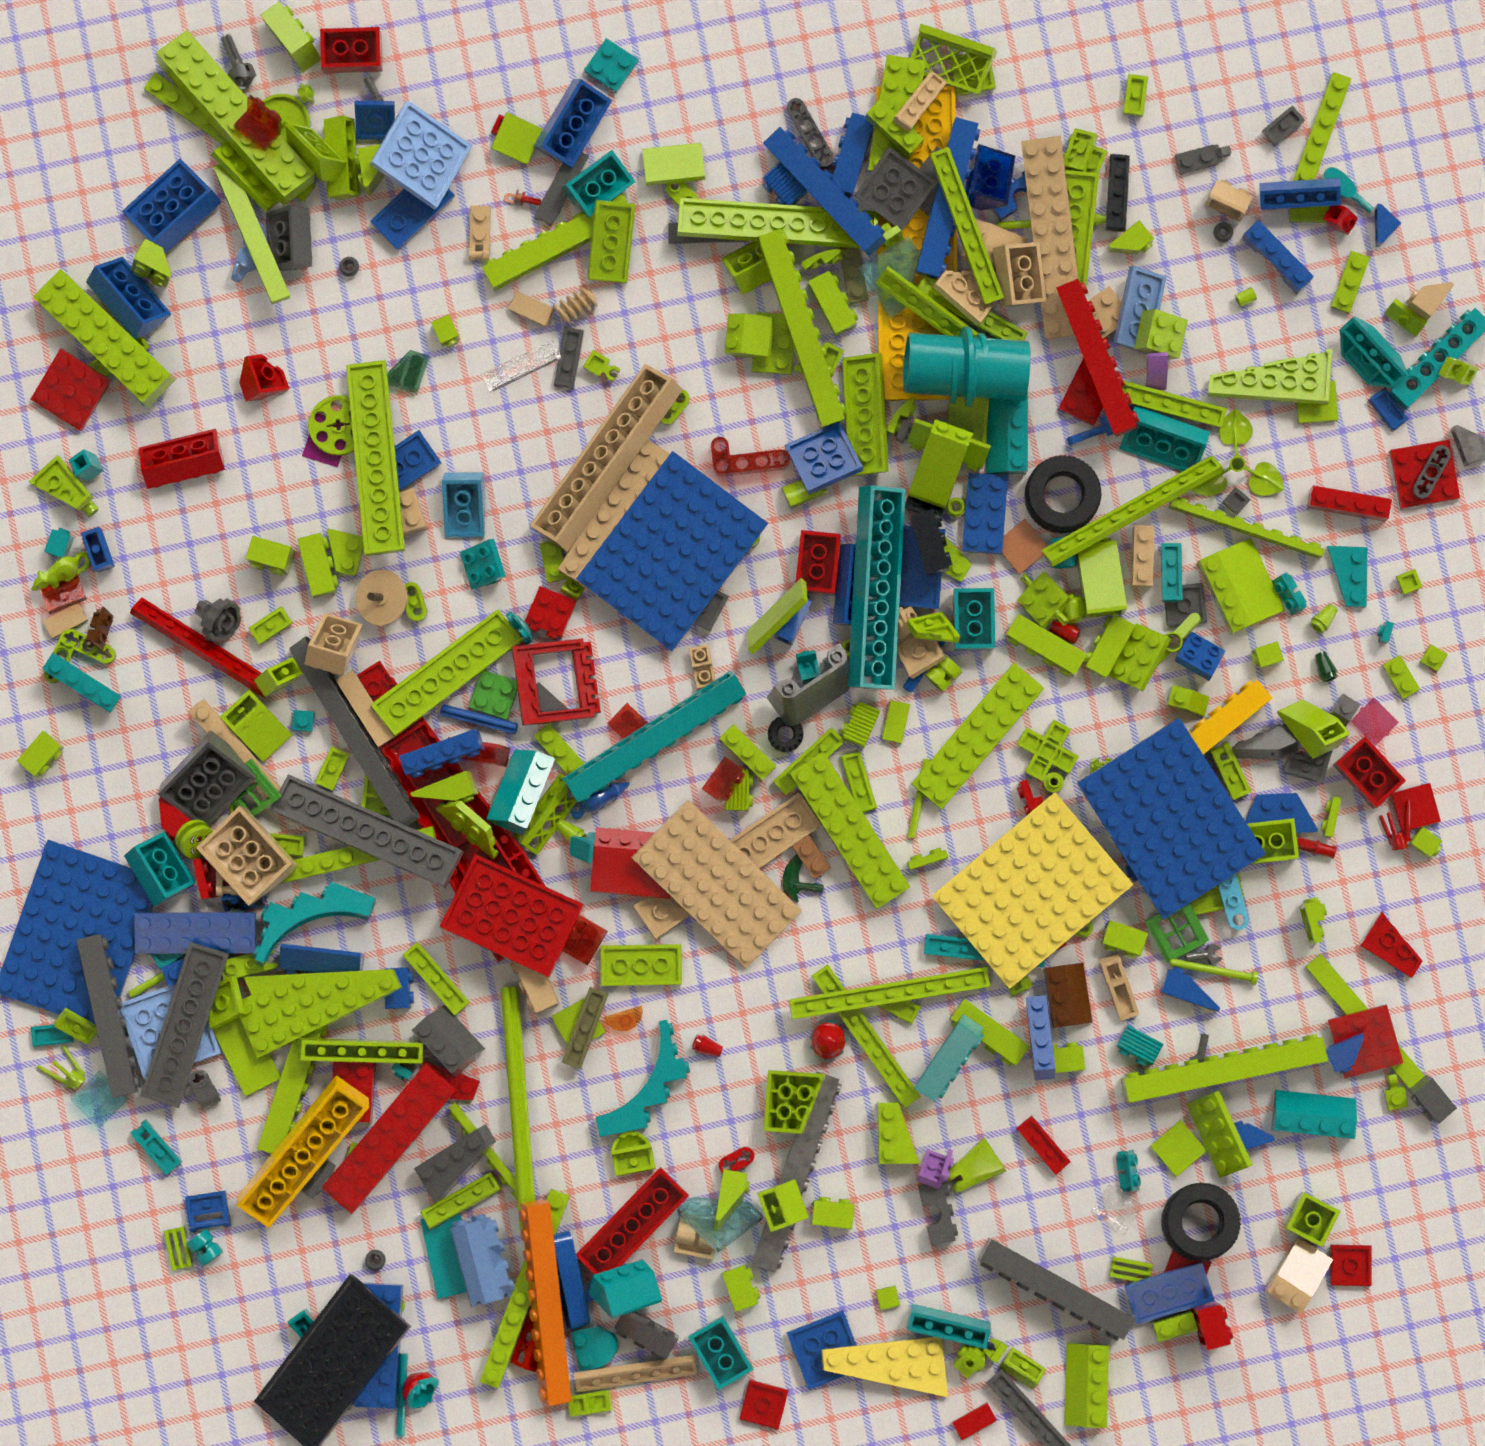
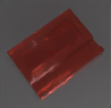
M78 574L68 582L65 580L59 581V586L55 589L52 588V584L44 589H40L49 614L87 600Z
M626 703L607 724L624 739L648 722Z

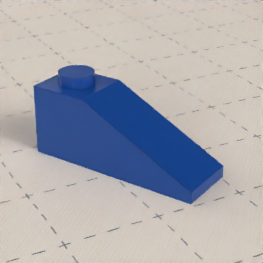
M1173 967L1172 970L1167 969L1160 993L1219 1012L1220 1007L1188 975L1184 974L1185 970Z

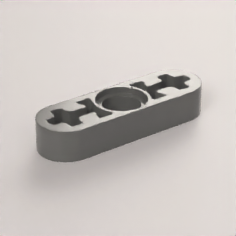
M1437 446L1430 454L1412 488V493L1416 498L1425 499L1432 492L1451 456V452L1446 446ZM1443 450L1446 458H1442L1438 464L1431 463V460L1435 462L1438 458L1436 452ZM1434 467L1437 471L1436 477H1428L1426 469ZM1425 480L1428 481L1425 486L1427 493L1419 494L1417 486L1421 487Z

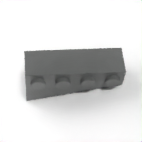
M486 1124L414 1168L434 1203L443 1199L472 1166L495 1144L496 1140Z

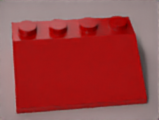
M596 827L590 892L671 899V895L631 858L655 832Z

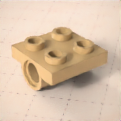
M682 1212L674 1252L714 1260L719 1230L718 1232L714 1231L715 1218Z

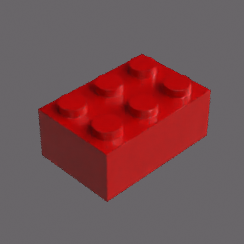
M380 27L320 29L321 69L323 73L383 72L382 32Z
M801 530L796 582L800 578L806 581L808 594L835 595L841 534Z
M1366 736L1361 738L1333 764L1372 809L1377 808L1406 782L1403 776Z
M333 1061L332 1080L335 1076H338L369 1098V1108L357 1122L372 1123L376 1062Z
M1213 1301L1191 1308L1202 1348L1208 1351L1231 1345L1230 1339H1233L1231 1327H1228L1225 1319H1228L1225 1307Z

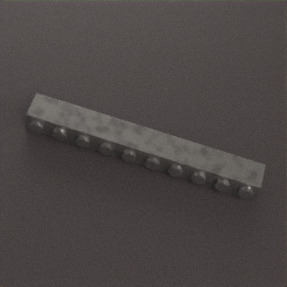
M825 1075L803 1134L795 1133L778 1185L796 1179L800 1193L807 1191L810 1180L806 1178L808 1172L813 1173L816 1164L813 1157L815 1152H820L823 1142L819 1141L821 1133L826 1134L829 1122H826L828 1114L832 1115L836 1103L832 1101L834 1095H839L842 1086L839 1083L840 1079ZM766 1220L752 1265L775 1272L776 1268L780 1269L784 1259L780 1257L782 1250H787L790 1238H787L789 1230L793 1231L796 1223L771 1232Z

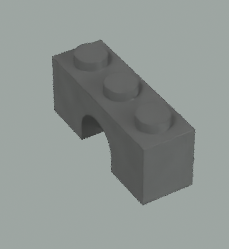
M942 1182L940 1189L926 1184L918 1185L922 1205H936L940 1210L939 1220L934 1224L927 1225L931 1246L956 1241L955 1236H958L956 1224H952L950 1217L954 1216L952 1204H948L946 1196H950L947 1184Z

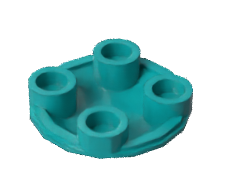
M508 611V614L505 616L515 631L518 629L523 642L526 645L533 643L530 628L525 621L515 613Z

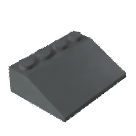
M210 731L164 779L160 785L158 795L191 820H202L210 826L256 776L226 741L213 731Z

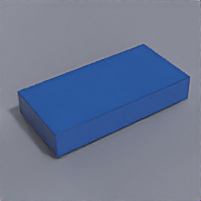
M1385 387L1368 400L1392 432L1409 419Z

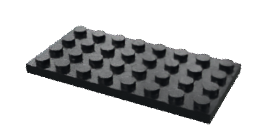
M349 1274L254 1402L301 1445L321 1446L411 1328V1325L356 1276Z

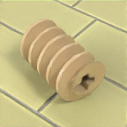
M587 284V290L580 287V294L576 291L573 292L574 298L567 295V303L561 299L559 301L560 307L553 304L562 321L571 324L570 317L572 316L577 320V312L585 315L584 308L591 311L590 304L598 307L597 299Z

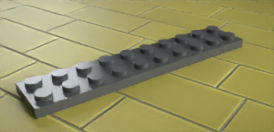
M289 774L279 791L281 797L270 808L272 812L443 888H446L464 853L456 847Z

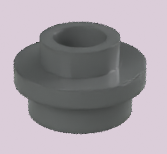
M1226 222L1218 223L1213 230L1215 239L1219 242L1229 241L1233 236L1232 226ZM1220 230H1225L1227 235L1222 236Z
M345 257L341 260L339 269L344 276L351 277L359 271V263L353 257ZM348 264L353 265V268L351 270L346 269V266Z
M371 1250L366 1255L365 1262L370 1269L379 1270L385 1265L386 1257L380 1250ZM373 1256L379 1257L377 1264L372 1262Z

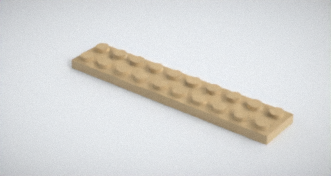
M1061 136L1021 141L1033 242H1039L1047 300L1041 303L1045 339L1075 336L1056 289L1058 286L1078 279Z
M797 793L731 838L730 841L758 868H761L822 825L801 794ZM672 896L671 899L645 897L633 905L655 939L691 916Z

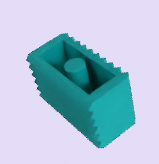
M1126 1025L1115 1047L1119 1048L1118 1053L1126 1057L1132 1055L1137 1058V1063L1147 1067L1148 1064H1154L1164 1044Z

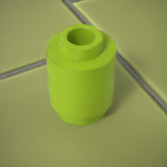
M1055 772L1046 775L1043 781L1045 793L1048 795H1052L1054 792L1059 794L1064 785L1063 777ZM1050 781L1057 782V785H1051Z

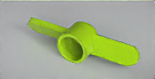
M1190 614L1174 632L1165 634L1166 636L1175 635L1179 639V645L1173 650L1166 648L1158 665L1170 653L1176 652L1182 647L1186 636L1201 622L1199 614Z

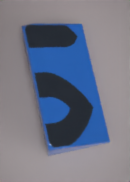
M224 894L221 897L225 912H229L231 908L247 910L264 908L265 906L263 896L250 906L238 894L234 896Z

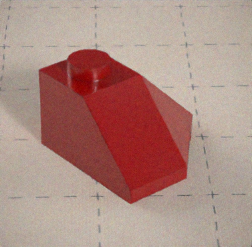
M263 354L244 357L239 384L246 402L260 400L289 389L284 371L278 366L274 367L267 361L268 358Z

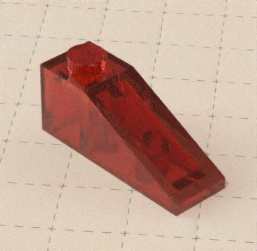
M483 742L485 750L480 751V755L468 758V756L461 758V760L507 767L511 748L500 744Z

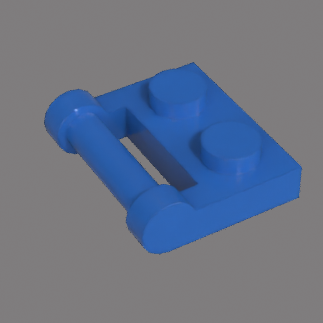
M226 1190L185 1197L191 1233L197 1232L199 1229L211 1227H231ZM222 1212L223 1216L222 1218L196 1222L195 1216Z

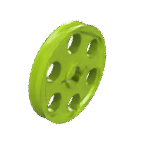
M342 395L327 397L321 400L310 414L308 422L310 436L315 445L327 454L342 456L354 452V442L351 436L352 421L349 416V397ZM334 401H340L342 408L339 411H334L331 409V404ZM319 412L326 415V420L322 423H318L315 420V415ZM338 420L341 422V424H345L341 427V430H337L336 427H333V425H335ZM320 432L328 434V439L325 442L317 440V435ZM338 440H344L346 447L343 450H337L335 443Z

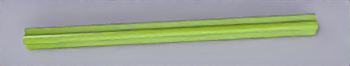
M515 986L501 988L519 1217L520 1203L535 1201L519 987ZM519 1219V1230L521 1231L523 1230L522 1222Z

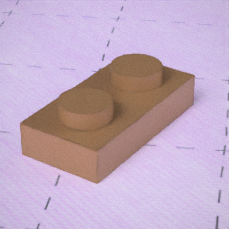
M809 835L792 845V848L813 879H816L831 868Z

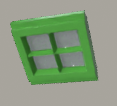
M251 758L245 764L255 774L256 778L231 805L235 809L238 806L245 807L255 816L277 801L281 794Z
M1190 903L1165 919H1162L1158 913L1145 921L1166 962H1169L1170 959H1176L1209 941Z

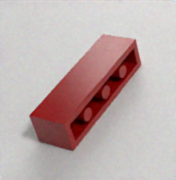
M1313 485L1309 490L1307 508L1386 522L1390 516L1392 499Z

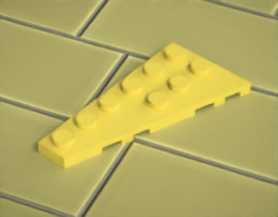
M926 1337L821 1350L823 1370L948 1397L942 1338Z

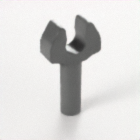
M370 76L365 78L364 82L374 101H384Z
M1208 944L1205 951L1185 953L1184 960L1206 959L1209 965L1217 964L1222 960V957L1214 958L1211 953L1213 950L1221 949V947L1216 944Z
M1201 1033L1197 1054L1190 1057V1060L1198 1059L1202 1062L1204 1061L1203 1057H1206L1205 1053L1209 1035Z

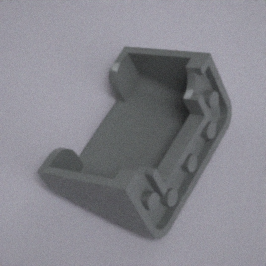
M840 643L832 647L828 651L827 657L822 660L825 663V668L821 675L801 688L794 680L785 679L775 685L767 696L768 701L786 725L796 726L850 689L848 687L849 666L847 654Z

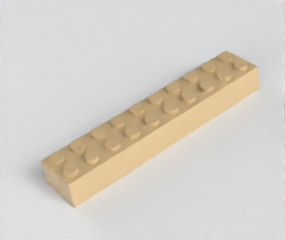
M644 364L530 526L541 536L568 552L683 389L672 378Z

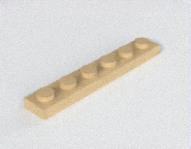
M204 698L188 711L207 734L213 731L226 741L244 763L252 758L277 791H280V785ZM255 779L251 782L252 785L256 783ZM260 785L255 788L264 799L268 798V795Z
M688 1355L667 1360L662 1359L574 1373L577 1392L695 1375L698 1372L695 1355Z

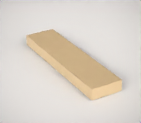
M931 70L894 117L893 121L909 132L947 82Z
M351 670L337 679L336 682L378 748L394 739L395 736L372 709L371 704L373 700L355 672Z

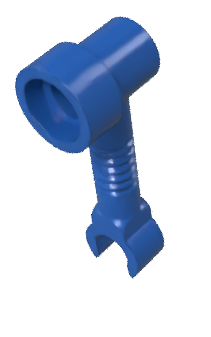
M1107 416L1099 418L1102 426L1068 437L1069 445L1103 433H1107V436L1113 435L1114 433Z

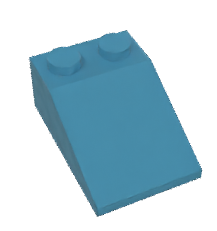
M484 472L444 473L442 478L445 537H485Z

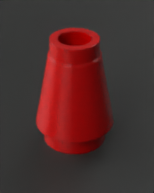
M1056 621L1052 622L1049 632L1069 644L1076 643L1081 629L1077 628V625L1066 624L1062 626L1060 622Z
M697 1034L692 1044V1050H695V1053L720 1057L723 1046L703 1034Z

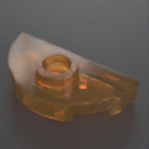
M642 1005L605 1016L604 1019L614 1030L629 1031L635 1028L641 1021L643 1015Z

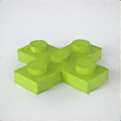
M1056 720L1052 721L1045 736L1026 727L1017 743V746L1034 755L1025 773L1041 782L1051 765L1070 774L1079 758L1078 755L1062 747L1071 729Z

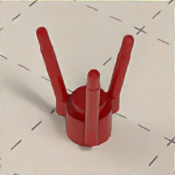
M1410 800L1406 801L1405 835H1403V832H1396L1390 812H1387V818L1392 834L1383 816H1379L1393 851L1408 848L1407 842L1411 841Z

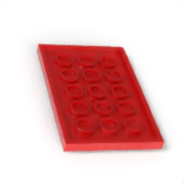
M475 854L439 927L550 978L585 905Z

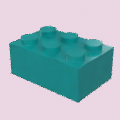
M954 588L953 624L955 630L960 635L959 642L954 643V651H985L995 649L994 588Z
M165 832L134 846L124 855L155 907L185 892L196 883Z
M724 1315L688 1335L690 1342L718 1390L754 1370Z

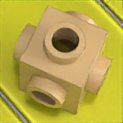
M911 606L906 609L899 608L897 638L899 641L912 634L906 626L907 619L917 617Z

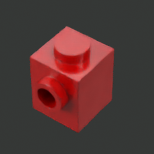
M1334 205L1329 207L1323 220L1334 230L1349 235L1358 217L1348 207Z

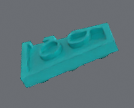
M1327 546L1345 607H1367L1368 547Z

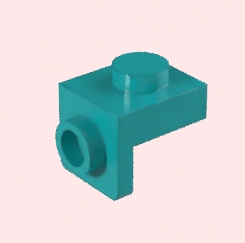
M815 650L796 654L802 684H807L821 675Z

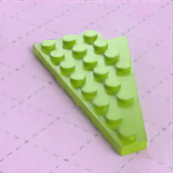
M393 969L245 977L244 979L251 995L242 999L245 1014L240 1016V1019L257 1058L261 1059L299 1040V1038H303L402 989V986Z

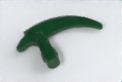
M795 855L787 864L782 881L784 893L788 892L796 903L799 902L797 894L801 890L813 893H823L824 885L802 883L799 881V871L803 862L798 855Z

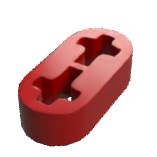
M742 1147L728 1154L719 1162L720 1171L723 1173L722 1166L724 1165V1160L731 1162L735 1159L736 1163L731 1166V1171H738L749 1165L754 1160V1151L749 1147ZM741 1151H750L749 1161L746 1162L743 1159L738 1162L737 1158L742 1155Z

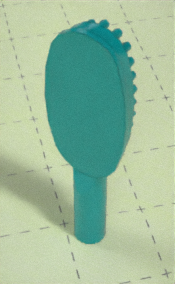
M1335 167L1325 170L1324 179H1340L1341 196L1352 198L1369 214L1373 211L1374 207L1356 192L1355 184L1345 173Z

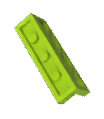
M561 773L558 774L538 801L524 835L522 836L517 833L513 835L516 841L535 855L539 854L556 831L558 823L565 819L577 802L573 797L567 798L569 790L562 780L565 776ZM563 804L561 813L555 815V808ZM551 820L550 828L543 831V824ZM539 836L538 844L535 848L531 847L529 843L534 837Z

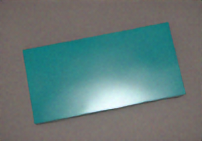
M461 1213L432 1230L429 1229L424 1218L420 1219L438 1299L466 1293L449 1230L450 1227H453V1222L462 1220Z

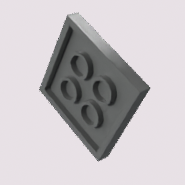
M889 147L854 196L903 231L937 184V181Z

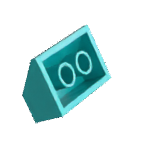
M611 150L561 188L571 202L586 216L590 217L594 214L595 200L611 201L634 184L635 180L614 151Z
M643 1259L592 1276L589 1295L611 1319L662 1302L655 1273Z

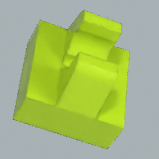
M888 223L881 226L885 232L883 236L887 240L883 243L886 250L904 240L902 232L897 225L893 228Z
M990 1338L989 1341L994 1344V1350H988L987 1348H983V1350L991 1360L998 1363L1008 1346L1000 1340Z

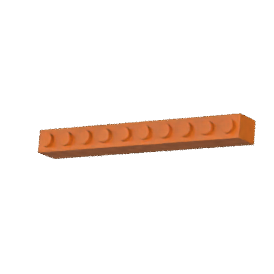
M541 1199L520 1203L519 1219L523 1226L521 1238L525 1244L523 1257L527 1263L525 1276L529 1282L527 1295L531 1302L529 1314L534 1327L532 1330V1338L536 1346L534 1357L538 1364L536 1377L540 1382L538 1396L540 1401L547 1406L572 1402L550 1202Z

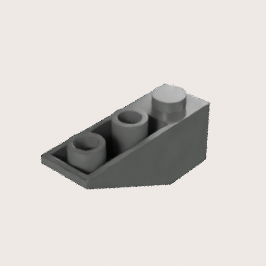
M1278 724L1269 731L1257 733L1253 738L1237 742L1232 746V750L1236 758L1281 759L1297 752L1298 744L1287 725Z

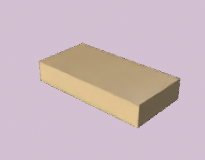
M79 602L43 620L52 639L60 636L64 630L73 629L88 621Z

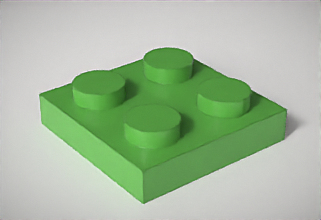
M484 670L480 673L469 708L508 720L517 693L516 680Z

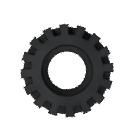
M777 717L768 728V741L777 751L784 753L792 752L802 743L804 735L802 725L788 726L780 717ZM784 726L790 727L793 730V738L787 742L781 741L778 738V730Z

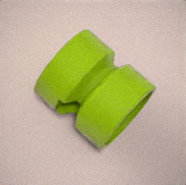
M946 655L945 660L938 663L937 667H932L925 674L927 679L941 692H944L951 685V680H956L963 673L958 665Z

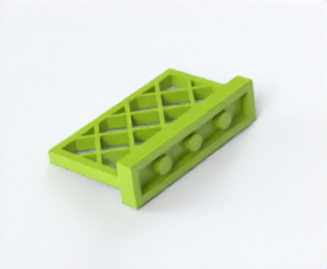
M920 24L919 35L910 58L919 59L922 57L926 61L925 70L928 69L929 73L931 72V67L940 63L944 72L938 76L945 80L946 84L980 95L993 58L995 59L998 51L993 47ZM923 38L930 40L933 46L924 52L920 47ZM944 45L948 46L951 54L941 58L937 49ZM935 51L939 60L928 64L924 55ZM962 51L966 52L969 60L959 64L955 55ZM953 57L957 66L946 70L943 61ZM979 58L987 59L985 67L977 71L973 61ZM971 63L975 72L965 77L961 67ZM959 69L962 79L956 82L951 81L949 73ZM924 72V77H927L929 73ZM977 75L979 79L977 89L969 87L967 80Z

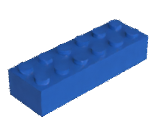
M363 1282L402 1317L404 1284ZM400 1342L355 1400L354 1407L395 1409L397 1407Z

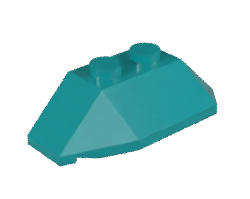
M1353 316L1339 330L1341 356L1368 385L1395 388L1408 376L1399 353L1374 326Z

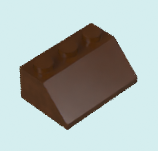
M1076 963L1043 968L1052 1028L1092 1023L1084 964Z

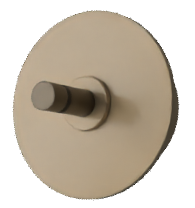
M384 569L374 570L368 573L358 585L356 605L361 616L371 624L379 626L391 624L401 616L407 606L408 594L401 578L392 571Z

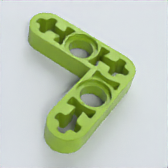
M74 629L63 631L53 651L56 655L59 651H66V661L69 663L75 651L105 664H110L116 659V651L107 644H105L103 651L107 652L109 649V653L112 656L111 658L107 657L106 660H103L104 656L97 652L98 648L94 646L92 651L86 652L83 649V645L87 635ZM72 633H74L73 637H75L78 640H80V637L82 636L83 639L79 643V648H76L78 643L74 641H70V643H67L68 639L66 638V635H71ZM44 671V678L48 682L53 684L60 682L55 677L50 679L51 675Z

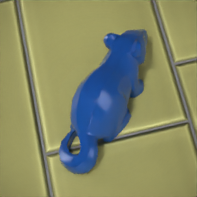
M610 783L605 789L595 791L588 800L581 802L578 812H575V806L580 802H576L570 811L571 816L578 820L585 812L592 813L603 809L604 805L608 802L616 801L617 797L628 788L630 783Z

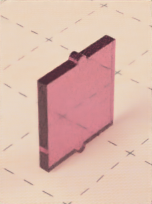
M1375 698L1365 707H1361L1360 712L1351 720L1375 746L1385 736H1388L1389 732L1399 723Z

